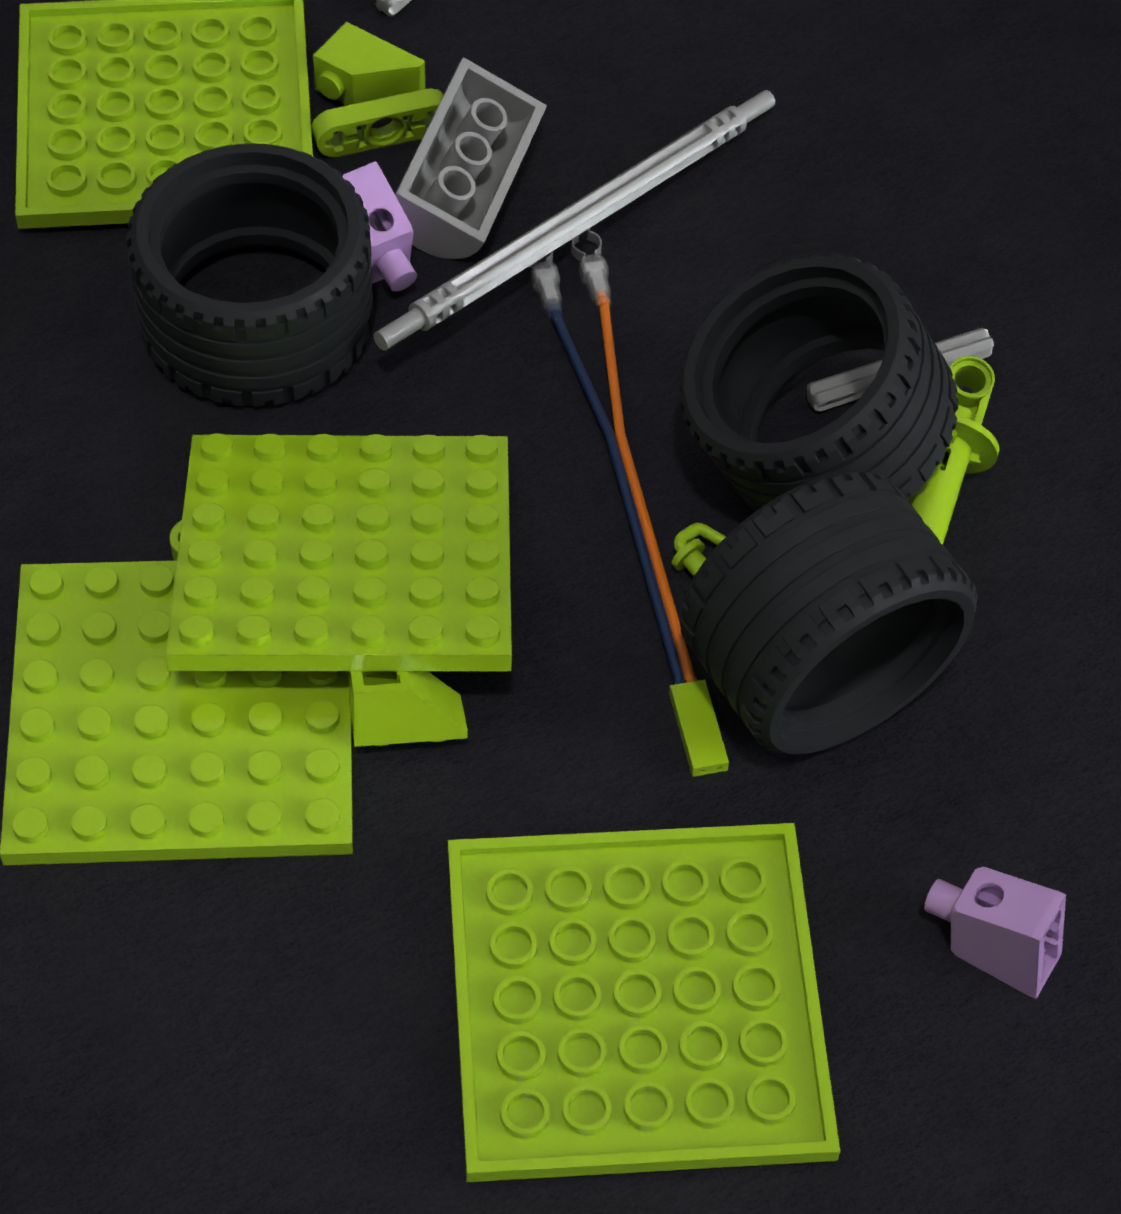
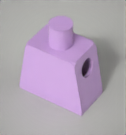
M375 161L343 174V178L350 181L355 187V193L361 196L363 206L368 213L371 239L372 284L385 279L390 289L397 292L409 287L417 278V273L410 264L414 232L381 168Z
M987 867L975 869L964 889L941 879H937L932 885L926 898L924 910L951 922V951L957 957L1022 993L1037 999L1062 955L1066 894Z

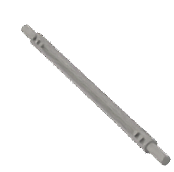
M764 90L738 107H727L448 282L409 305V312L374 333L375 343L381 350L386 351L417 330L427 331L439 322H442L485 293L743 132L748 122L775 106L773 94L768 90Z

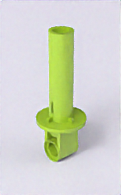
M975 356L960 357L950 365L953 373L952 378L956 382V397L958 399V410L955 412L957 423L956 428L952 430L953 438L950 446L945 450L944 458L937 465L928 481L924 482L912 497L907 499L942 545L944 544L965 473H978L988 470L996 463L999 455L998 441L990 431L982 426L994 386L995 375L986 361ZM958 386L968 387L974 393L964 392Z

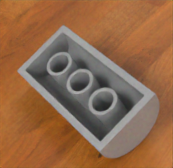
M464 57L461 59L395 193L413 228L412 245L430 255L446 259L469 257L478 252L484 244L547 107L544 103Z

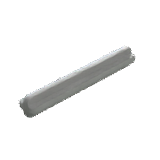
M979 328L935 342L949 367L956 359L963 356H975L981 359L989 357L994 347L993 338L990 337L985 328ZM882 360L809 383L807 385L806 398L811 408L816 412H820L860 399L875 379Z

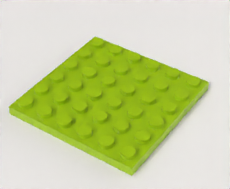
M98 0L20 4L15 208L18 229L129 223L130 217L134 215L133 208L136 202L141 200V194L147 187L152 185L153 180L174 164L192 155L217 147L236 144H269L292 148L313 156L303 0Z
M218 433L192 435L166 648L167 671H511L508 436H384L380 434L368 436H332L328 434L224 435Z
M177 561L21 564L0 847L3 865L353 854L352 726L349 703V671H167L166 648Z
M794 823L448 840L467 1182L838 1160L840 1146Z

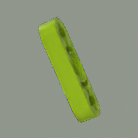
M423 89L330 109L322 112L314 119L311 130L319 151L328 157H340L422 139L444 94L437 89ZM386 117L393 118L391 123L384 127L371 128L377 120Z

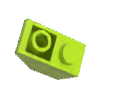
M349 671V703L354 747L467 739L468 729L461 695L429 671Z

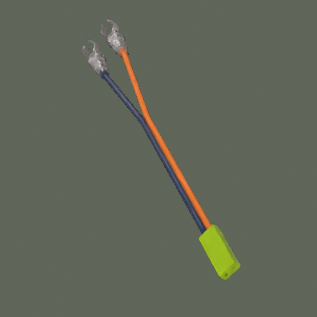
M589 228L587 239L597 244L598 249L592 255H586L585 252L578 250L574 246L579 241L578 235L572 239L571 252L580 261L579 274L581 281L587 286L591 300L596 304L597 310L600 311L615 433L561 316L560 275L557 266L552 262L553 251L546 257V261H536L529 266L531 267V284L533 290L539 294L542 308L547 311L548 317L552 318L606 438L674 679V685H670L669 696L691 775L695 777L728 771L729 760L705 679L698 680L695 677L686 642L681 634L680 621L626 437L610 317L611 289L608 283L609 268L606 259L601 255V238L595 232L590 231Z

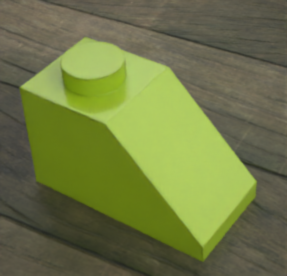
M348 22L313 55L315 90L321 92L327 98L337 100L346 106L425 89V60Z

